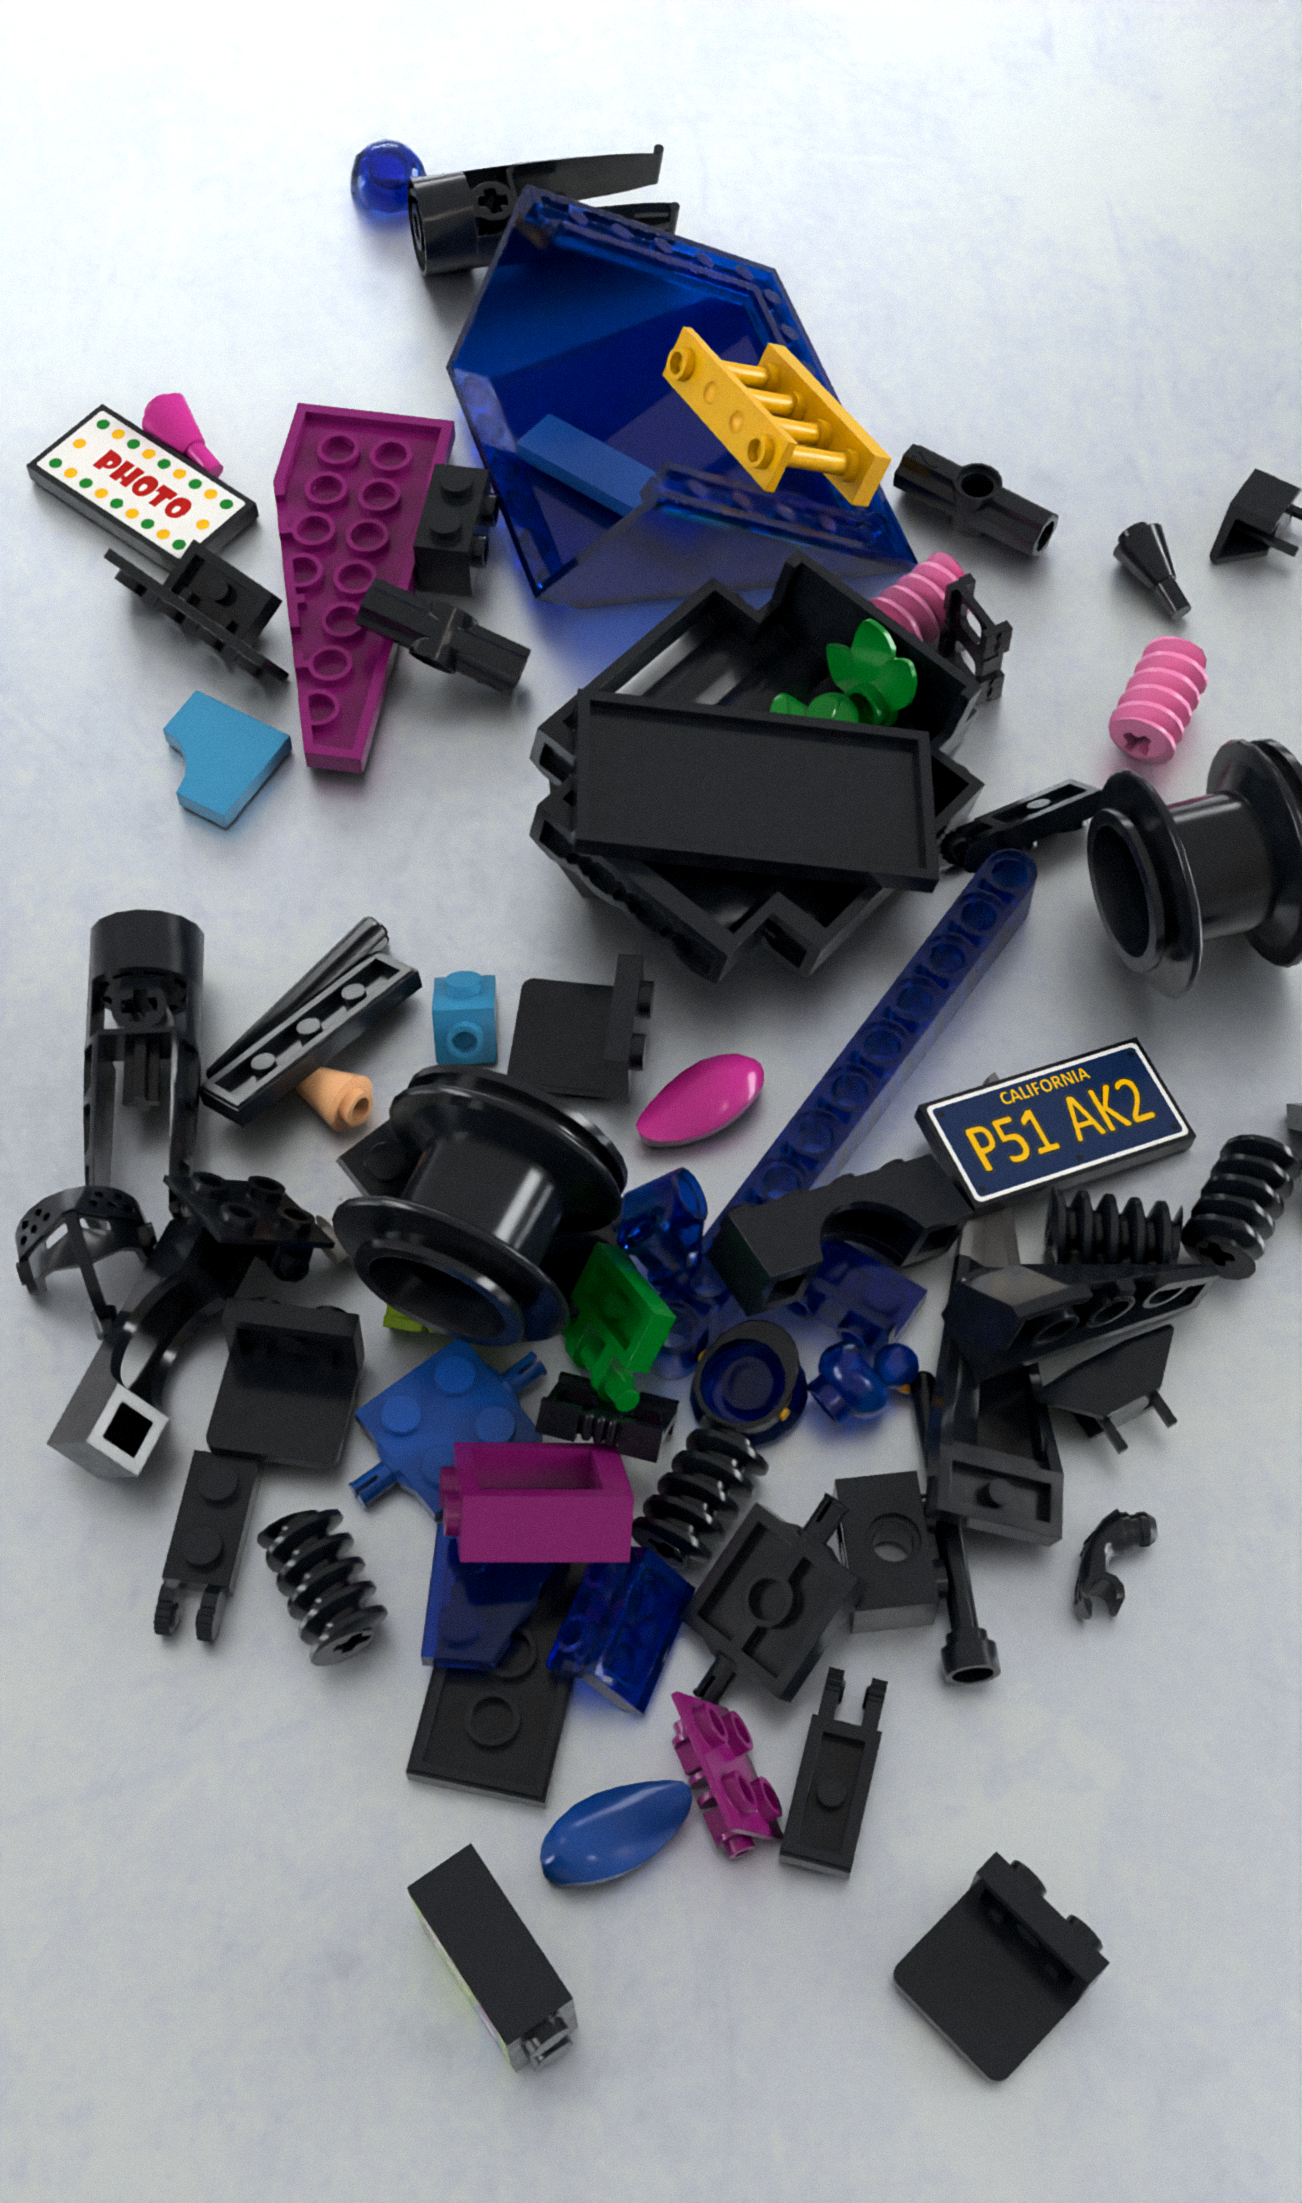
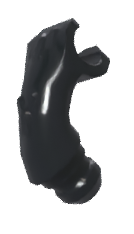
M1115 1509L1100 1521L1095 1530L1083 1543L1084 1547L1079 1555L1081 1560L1073 1601L1076 1615L1080 1618L1088 1620L1092 1616L1090 1596L1102 1598L1109 1606V1614L1112 1617L1117 1616L1125 1599V1590L1118 1577L1108 1573V1563L1113 1556L1123 1555L1124 1551L1132 1550L1135 1546L1149 1547L1156 1541L1158 1531L1156 1520L1153 1516L1144 1511L1129 1515L1127 1512H1119L1118 1509Z

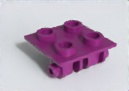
M678 1691L671 1694L681 1718L673 1724L676 1737L673 1738L672 1745L676 1750L685 1774L692 1776L688 1780L691 1789L696 1790L707 1786L711 1788V1790L697 1799L699 1808L709 1809L718 1806L703 1814L716 1848L718 1850L725 1849L729 1860H733L747 1855L756 1848L751 1837L781 1842L783 1833L777 1821V1818L782 1816L781 1804L767 1779L763 1776L758 1777L747 1753L753 1749L752 1738L741 1717L735 1711L729 1712L728 1708Z

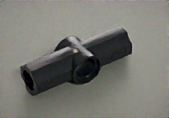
M913 443L903 454L899 467L894 473V487L949 514V524L952 529L966 537L978 538L988 534L1030 557L1038 558L1048 546L1049 540L1057 527L1059 515L1002 487V477L999 472L983 463H971L962 467L921 445Z
M376 577L363 598L355 620L357 626L409 649L411 656L432 668L448 674H455L457 671L480 684L483 683L509 696L512 695L531 654V649L477 625L478 621L473 616L455 606L439 600H432L431 603L404 589L393 586Z

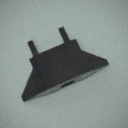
M1255 468L1228 507L1210 552V560L1214 564L1267 556L1272 547L1295 557L1299 547L1279 537L1291 522L1292 516L1302 520V508L1293 504L1302 489L1276 478V476Z
M1167 1324L1126 1339L1068 1369L1032 1395L1038 1403L1071 1411L1089 1439L1098 1438L1105 1434L1117 1453L1120 1454L1126 1451L1128 1446L1116 1428L1154 1408L1167 1428L1177 1424V1419L1158 1393L1164 1377L1174 1327L1171 1324Z

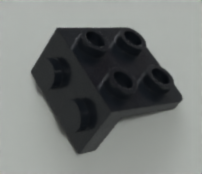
M618 955L614 986L536 978L525 981L521 988L507 1075L529 1083L545 1092L629 1100L633 1070L643 1071L645 1065L647 1034L639 1033L641 1017L651 1018L655 984L654 981L644 980L643 956Z
M228 1297L221 1320L229 1357L206 1434L209 1450L218 1455L319 1469L333 1468L340 1459L365 1358L359 1314L347 1313L334 1306L308 1308L286 1305L267 1297H255L250 1300Z
M997 1851L976 1872L969 1890L896 1965L893 1972V1982L896 1988L987 2081L994 2084L1004 2082L1097 1982L1110 1963L1099 1953L1103 1949V1945L1089 1926L1074 1915H1069L1065 1919L1043 1898L1047 1891L1040 1879L1020 1861L1013 1860L1009 1864Z

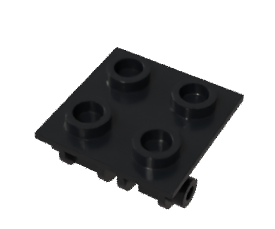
M194 1172L191 1177L164 1175L163 1182L219 1243L256 1246L259 1249L256 1256L261 1261L267 1262L266 1265L281 1281H301L309 1272V1262L314 1248L333 1249L335 1246V1242L315 1223V1217L301 1209L285 1193V1187L274 1179L264 1176H250L248 1181L226 1180L208 1172Z

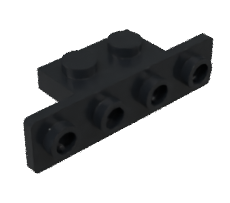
M194 539L163 585L112 549H108L104 558L120 569L114 579L140 597H143L148 589L159 596L153 604L155 608L180 625H182L186 617L195 621L198 625L192 634L220 653L226 644L238 652L232 662L259 681L262 680L267 672L282 683L285 682L289 673L252 648L282 603L281 599Z

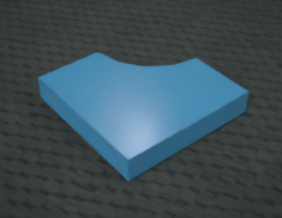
M197 690L163 728L166 742L181 752L186 761L185 777L176 792L179 805L225 828L231 824L292 749L290 735Z

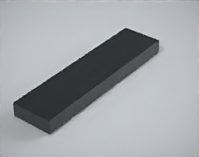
M378 950L198 1087L203 1105L244 1128L423 987L418 970Z

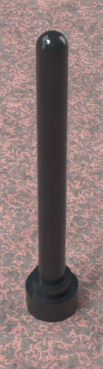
M918 1371V1373L916 1372L912 1376L910 1389L927 1484L928 1460L923 1458L935 1377L928 1371ZM936 1520L937 1532L935 1537L939 1558H943L948 1580V1600H946L951 1627V1632L945 1637L946 1646L941 1649L945 1680L954 1685L984 1683L999 1676L1001 1668L995 1641L988 1639L985 1629L979 1628L962 1527Z

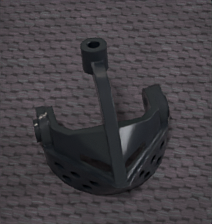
M80 1186L57 1192L42 1199L23 1216L15 1232L19 1260L16 1263V1268L22 1286L26 1285L31 1296L48 1290L45 1277L52 1272L80 1268L94 1308L91 1311V1318L98 1340H104L118 1312L115 1305H107L93 1264L120 1251H134L140 1262L146 1261L152 1254L158 1240L152 1222L147 1223L139 1202L133 1196L122 1190L107 1186ZM80 1219L107 1221L110 1223L111 1230L83 1228ZM66 1224L67 1233L47 1249L46 1240L60 1226Z

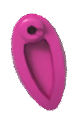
M735 1053L717 1055L700 1060L685 1069L657 1094L639 1116L636 1127L642 1141L649 1146L661 1148L682 1146L704 1140L723 1130L740 1117L758 1096L764 1083V1070L761 1064L753 1058Z

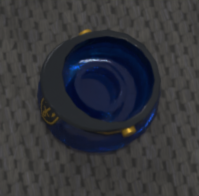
M766 1320L741 1322L723 1332L708 1350L704 1349L699 1354L697 1360L700 1362L695 1369L691 1382L689 1398L695 1420L699 1424L700 1417H711L720 1420L737 1430L755 1447L775 1440L789 1430L800 1418L808 1398L807 1379L799 1362L796 1344L789 1333L781 1326Z

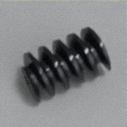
M1238 1135L1228 1139L1220 1151V1158L1210 1171V1178L1201 1189L1199 1200L1191 1210V1218L1182 1228L1181 1242L1185 1251L1197 1264H1214L1220 1277L1224 1279L1241 1280L1250 1278L1256 1271V1263L1253 1260H1258L1263 1256L1266 1250L1264 1240L1269 1239L1275 1231L1274 1220H1277L1285 1210L1283 1200L1288 1199L1294 1191L1293 1181L1302 1174V1160L1297 1153L1281 1142L1260 1135Z
M1052 1187L1045 1220L1043 1254L1046 1249L1052 1250L1055 1264H1066L1072 1253L1078 1254L1080 1264H1094L1098 1256L1104 1257L1106 1264H1122L1124 1260H1129L1131 1264H1177L1183 1228L1182 1205L1180 1206L1172 1221L1166 1201L1158 1200L1155 1201L1148 1216L1145 1217L1140 1198L1131 1197L1121 1214H1119L1115 1196L1106 1193L1102 1196L1096 1209L1093 1210L1090 1195L1086 1190L1077 1191L1070 1206L1067 1207L1062 1188Z
M700 1417L699 1425L701 1429H695L689 1433L685 1445L687 1450L680 1451L672 1459L671 1468L673 1472H667L659 1479L657 1485L659 1494L651 1495L643 1503L645 1517H637L632 1522L633 1539L655 1559L677 1569H685L688 1559L702 1564H709L713 1555L701 1542V1539L706 1537L717 1542L725 1540L727 1531L715 1517L718 1514L731 1520L738 1519L741 1515V1509L729 1495L733 1493L745 1498L752 1497L755 1492V1486L743 1473L746 1471L757 1476H764L769 1470L768 1463L756 1452V1448L746 1437L728 1424L711 1417Z
M327 1509L321 1512L308 1510L287 1515L268 1525L257 1537V1543L263 1549H268L265 1560L268 1567L273 1572L279 1573L276 1580L278 1590L284 1596L290 1597L287 1603V1610L290 1616L295 1620L301 1621L298 1627L300 1639L306 1645H313L310 1649L309 1659L315 1666H328L340 1663L362 1651L373 1641L375 1634L373 1628L382 1622L388 1614L386 1607L383 1605L367 1608L362 1606L364 1602L375 1594L377 1588L371 1580L354 1584L351 1582L353 1578L364 1570L366 1564L359 1556L341 1560L340 1556L353 1546L354 1539L348 1532L330 1536L329 1533L338 1527L344 1518L338 1509Z

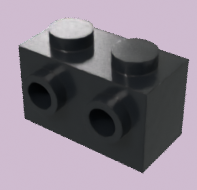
M435 463L413 544L419 591L473 597L479 569H485L488 561L490 527H496L499 516V494L491 493L488 469Z

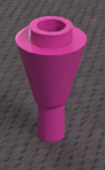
M180 393L161 394L147 404L142 419V429L218 478L223 472V466L205 446L204 438L185 397Z

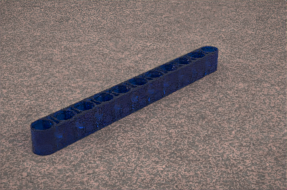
M1001 849L995 851L985 860L659 1294V1297L676 1316L669 1333L682 1335L687 1341L677 1347L663 1345L660 1348L650 1368V1371L655 1376L665 1380H679L689 1376L700 1362L697 1360L699 1354L704 1349L708 1350L741 1308L706 1256L720 1231L719 1225L721 1220L730 1211L741 1205L752 1204L756 1207L776 1201L777 1199L767 1195L768 1192L773 1190L790 1192L794 1189L802 1188L806 1192L829 1185L836 1179L1027 918L1031 909L1038 877L1037 865L1028 854L1017 849ZM971 928H980L984 931H977ZM938 969H947L954 973H943L938 971ZM905 1012H917L923 1016L912 1017L906 1015ZM884 1055L891 1060L878 1061L871 1058V1056ZM850 1099L856 1101L859 1105L844 1106L836 1101ZM817 1144L823 1146L826 1150L820 1153H812L804 1150L802 1146ZM702 1285H714L723 1290V1292L714 1297H704L697 1294L694 1290Z

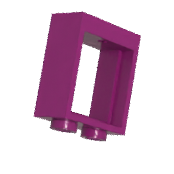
M454 1442L452 1466L440 1467L439 1506L443 1508L444 1536L456 1537L460 1563H630L634 1495L621 1456L617 1453V1444L615 1443L612 1447H607L605 1443Z

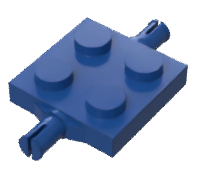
M455 1339L356 1410L355 1419L375 1444L380 1463L354 1482L348 1484L353 1495L356 1498L358 1497L359 1503L365 1508L370 1502L397 1484L401 1489L414 1495L433 1520L437 1522L443 1517V1508L439 1506L440 1467L452 1466L454 1442L542 1443L543 1434L535 1432V1424L522 1410L518 1399L520 1392L542 1376L547 1375V1370L541 1360L537 1362V1355L530 1351L527 1356L501 1374L498 1370L485 1364L468 1342Z

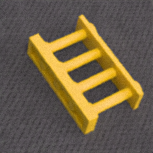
M683 326L674 348L668 355L662 376L765 492L774 493L786 467L823 473L851 505L869 506L892 458L785 346L768 343L757 366L721 360L692 328Z

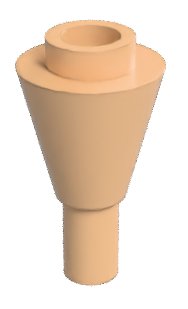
M320 1067L296 1086L297 1092L336 1132H346L354 1126L360 1125L368 1117L373 1106L372 1084L369 1078L363 1075Z

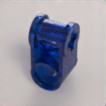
M681 1167L624 1193L622 1197V1216L620 1229L616 1236L617 1245L627 1255H635L648 1271V1282L657 1292L666 1293L683 1286L695 1275L702 1261L701 1247L704 1220H706L708 1215V1207L704 1192L695 1176L688 1169Z

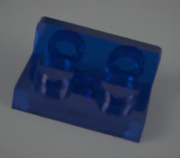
M830 1241L820 1244L824 1259L823 1263L801 1299L784 1306L800 1318L806 1320L815 1318L835 1330L838 1338L849 1348L860 1353L870 1351L885 1360L925 1303L928 1290L845 1241Z
M631 1546L630 1563H589L564 1623L558 1631L556 1641L546 1661V1668L558 1676L583 1679L624 1712L644 1714L682 1624L679 1616L693 1597L696 1588L646 1547Z

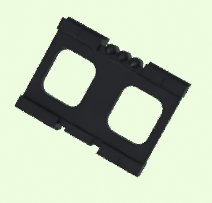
M969 573L959 577V580L946 585L943 606L946 611V618L944 619V631L940 632L937 653L945 659L948 658L955 667L961 669L967 676L983 687L975 702V705H978L987 700L992 701L1001 697L1005 677L1001 670L1003 653L1009 651L1013 628L1007 620L997 625L994 624L974 598L976 580ZM968 609L981 626V637L977 635L967 620ZM964 650L968 652L975 663V675L962 658L961 652Z
M561 1371L558 1382L548 1397L541 1399L535 1432L571 1442L576 1440L577 1434H581V1438L584 1441H588L593 1437V1442L596 1444H600L605 1440L607 1447H612L615 1443L618 1444V1454L657 1463L661 1445L666 1435H672L674 1431L679 1401L641 1391L637 1406L628 1412H621L612 1402H606L600 1398L591 1386L590 1378Z

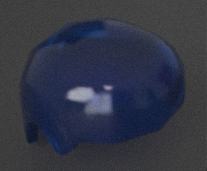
M383 139L367 144L355 156L350 175L351 195L356 194L359 197L365 210L375 209L389 214L408 210V179L427 176L422 161L410 147L398 140Z

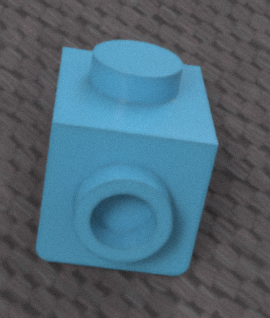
M458 971L449 974L447 977H437L434 979L432 1019L435 1056L438 1064H483L497 1061V993L495 975L481 976L473 971Z

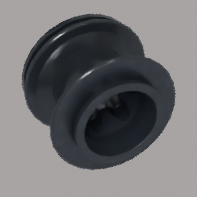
M1270 738L1257 739L1250 742L1244 739L1229 740L1219 748L1212 760L1208 773L1206 795L1169 805L1165 804L1156 789L1142 775L1131 769H1119L1109 776L1101 792L1098 812L1094 814L1089 825L1087 838L1088 868L1094 899L1105 931L1117 954L1129 968L1141 973L1149 984L1164 996L1177 999L1188 995L1194 987L1201 968L1203 943L1243 933L1250 945L1263 958L1276 966L1288 968L1302 961V765L1285 746Z
M438 1064L423 1068L412 1077L408 1088L394 1097L389 1108L390 1124L399 1142L409 1155L418 1162L400 1198L362 1196L344 1201L337 1206L332 1217L335 1235L343 1249L353 1259L357 1275L375 1295L398 1312L434 1331L465 1342L494 1347L509 1346L518 1341L548 1340L562 1334L570 1323L569 1307L563 1293L539 1266L556 1231L577 1233L596 1231L616 1221L622 1211L621 1194L627 1185L628 1170L622 1155L613 1142L580 1112L555 1096L529 1083L499 1072L460 1064Z

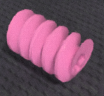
M936 552L931 554L926 562L916 565L910 574L901 576L893 586H888L878 597L872 598L869 601L910 633L916 635L922 642L932 643L938 638L939 631H944L946 611L943 606L946 585L959 580V577L964 576L965 573L951 555L944 552Z
M1173 636L1155 638L1145 647L1142 658L1137 663L1134 674L1129 679L1126 690L1121 695L1108 725L1111 739L1126 755L1142 763L1152 765L1165 764L1173 758L1176 744L1181 741L1184 728L1190 723L1192 711L1197 708L1200 695L1204 693L1207 687L1208 678L1204 670L1207 659L1201 648L1191 641Z

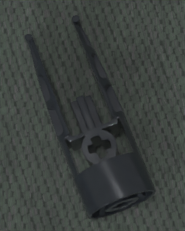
M660 144L655 145L653 153L608 154L535 160L512 165L409 178L407 182L409 222L414 251L422 275L554 258L626 244L665 234L664 238L666 241H673L680 205L677 202L637 203L568 210V202L621 193L657 184L664 147Z
M136 909L122 911L99 919L91 928L86 1041L84 1048L83 1126L85 1186L110 1187L116 1069L113 1062L124 1061L122 1105L124 1107H137L138 1111H151V1106H160L162 1059H171L169 1176L191 1177L193 1174L200 1097L197 1088L200 1087L202 1061L204 933L196 923L180 915L159 910ZM105 1008L112 1012L118 1029H104ZM186 1011L185 1031H181L180 1027L176 1024L174 1015ZM169 1188L168 1208L172 1218L186 1217L188 1208ZM84 1219L87 1226L91 1229L106 1230L107 1221Z

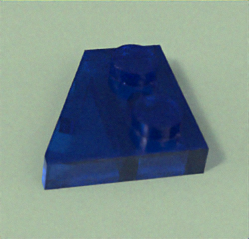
M438 1523L421 1649L422 1665L493 1671L510 1645L512 1633L518 1624L525 1621L540 1599V1590L558 1563H460L456 1537L444 1536L443 1523Z

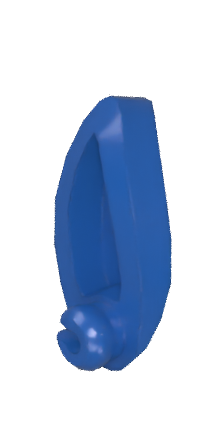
M646 1781L618 1786L595 1793L573 1805L555 1822L544 1838L540 1852L541 1870L544 1877L556 1886H589L605 1883L631 1872L650 1860L676 1834L690 1810L693 1799L691 1788L683 1781Z

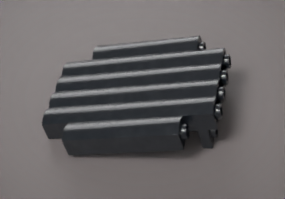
M800 549L785 560L772 598L758 611L745 602L740 595L732 592L712 577L583 688L769 712L774 698L780 693H786L809 706L814 698L828 692L845 694L835 685L831 677L826 647L830 643H840L851 648L858 627L863 620L871 618L882 625L891 635L896 646V657L910 659L916 669L917 687L915 696L910 705L898 710L897 720L891 727L929 731L937 846L942 842L941 839L945 838V834H949L950 830L953 831L970 814L985 786L967 768L948 756L963 741L977 713L973 706L983 687ZM576 695L537 728L529 759L550 782L558 787L537 805L529 836L550 859L576 872L586 886L598 897L622 909L644 934L670 947L675 955L692 972L714 984H717L760 941L783 966L803 977L809 978L895 890L572 853L574 701Z

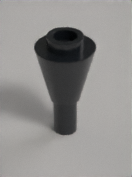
M1138 522L1128 527L1118 537L1119 544L1114 549L1113 556L1149 590L1158 595L1173 620L1183 617L1192 607L1175 581L1176 574L1162 525Z

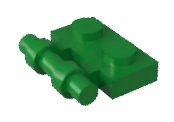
M597 1242L570 1296V1299L580 1310V1314L578 1317L570 1318L569 1325L561 1335L566 1340V1352L576 1366L588 1369L591 1373L590 1384L603 1401L612 1402L619 1411L628 1412L634 1409L640 1400V1394L633 1386L635 1382L634 1375L630 1371L648 1374L660 1348L665 1344L676 1316L618 1246Z

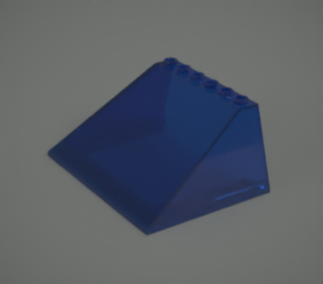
M526 184L505 228L448 360L446 369L484 468L489 470L492 489L494 493L499 494L500 510L535 599L549 604L585 609L690 597L712 577L732 592L776 587L785 560L798 549L827 568L840 580L911 572L918 565V561L880 484L868 507L851 505L823 473L786 467L774 493L765 492L662 376L668 355L674 348L683 326L692 328L721 360L757 366L768 343L785 346L841 405L775 268ZM550 413L657 473L655 476H651L639 491L643 503L623 517L516 457V442Z

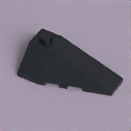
M1015 1264L993 1272L988 1267H983L969 1272L956 1282L954 1286L955 1291L941 1316L977 1382L1196 1308L1217 1281L1220 1274L1214 1264Z

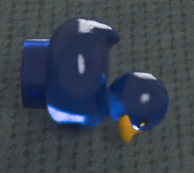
M853 1339L842 1340L824 1350L818 1363L819 1375L806 1388L818 1405L839 1427L843 1426L853 1416L861 1419L874 1418L881 1414L887 1406L888 1389H896L907 1395L911 1393L910 1384L917 1377L919 1361L917 1355L910 1347L901 1343H891L882 1347L875 1355L872 1369L861 1356L862 1345L859 1341Z

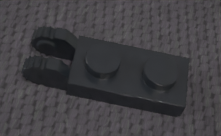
M1068 779L979 816L974 821L957 827L956 831L950 830V833L945 834V838L941 839L942 844L939 845L941 847L939 853L943 855L942 859L946 860L947 863L956 866L960 865L969 873L977 875L978 872L983 873L984 870L990 871L999 866L1005 853H1024L1034 849L1038 845L1039 839L1056 832L1068 833L1085 827L1088 824L1087 819L1092 818L1098 812L1102 790L1073 779Z
M194 1450L162 1574L164 1583L160 1588L154 1614V1633L165 1636H172L174 1634V1630H176L180 1620L181 1608L187 1589L203 1592L195 1622L197 1640L213 1643L214 1640L216 1641L227 1597L233 1596L263 1474L261 1460Z
M829 1667L818 1715L812 1714L778 1861L849 1879L882 1732L877 1731L888 1682L872 1678L871 1685L866 1688L862 1705L864 1711L862 1725L850 1724L834 1719L837 1705L842 1702L846 1685L844 1680L845 1671Z

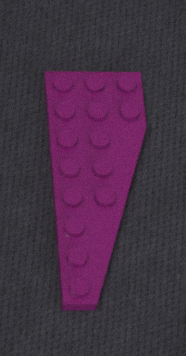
M305 403L297 404L273 485L277 506L294 668L297 680L303 747L307 767L364 773L398 644L357 626L355 620L363 598L375 577L413 594L417 579L413 544L435 463L445 465L449 463L456 437L454 421Z

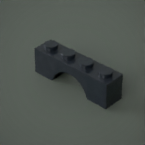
M932 1154L905 1162L903 1159H895L886 1163L878 1170L859 1176H855L852 1173L845 1174L826 1186L806 1192L802 1188L794 1189L776 1201L756 1207L752 1204H744L733 1209L721 1220L719 1225L720 1231L706 1256L745 1315L750 1317L801 1299L824 1261L820 1246L822 1243L830 1241L859 1243L882 1253L899 1267L949 1251L974 1212Z
M195 1216L170 1220L46 1444L97 1478L138 1477L169 1420V1417L162 1409L161 1395L172 1363L191 1335L208 1318L225 1307L228 1297L235 1296L259 1249L254 1245L219 1243Z

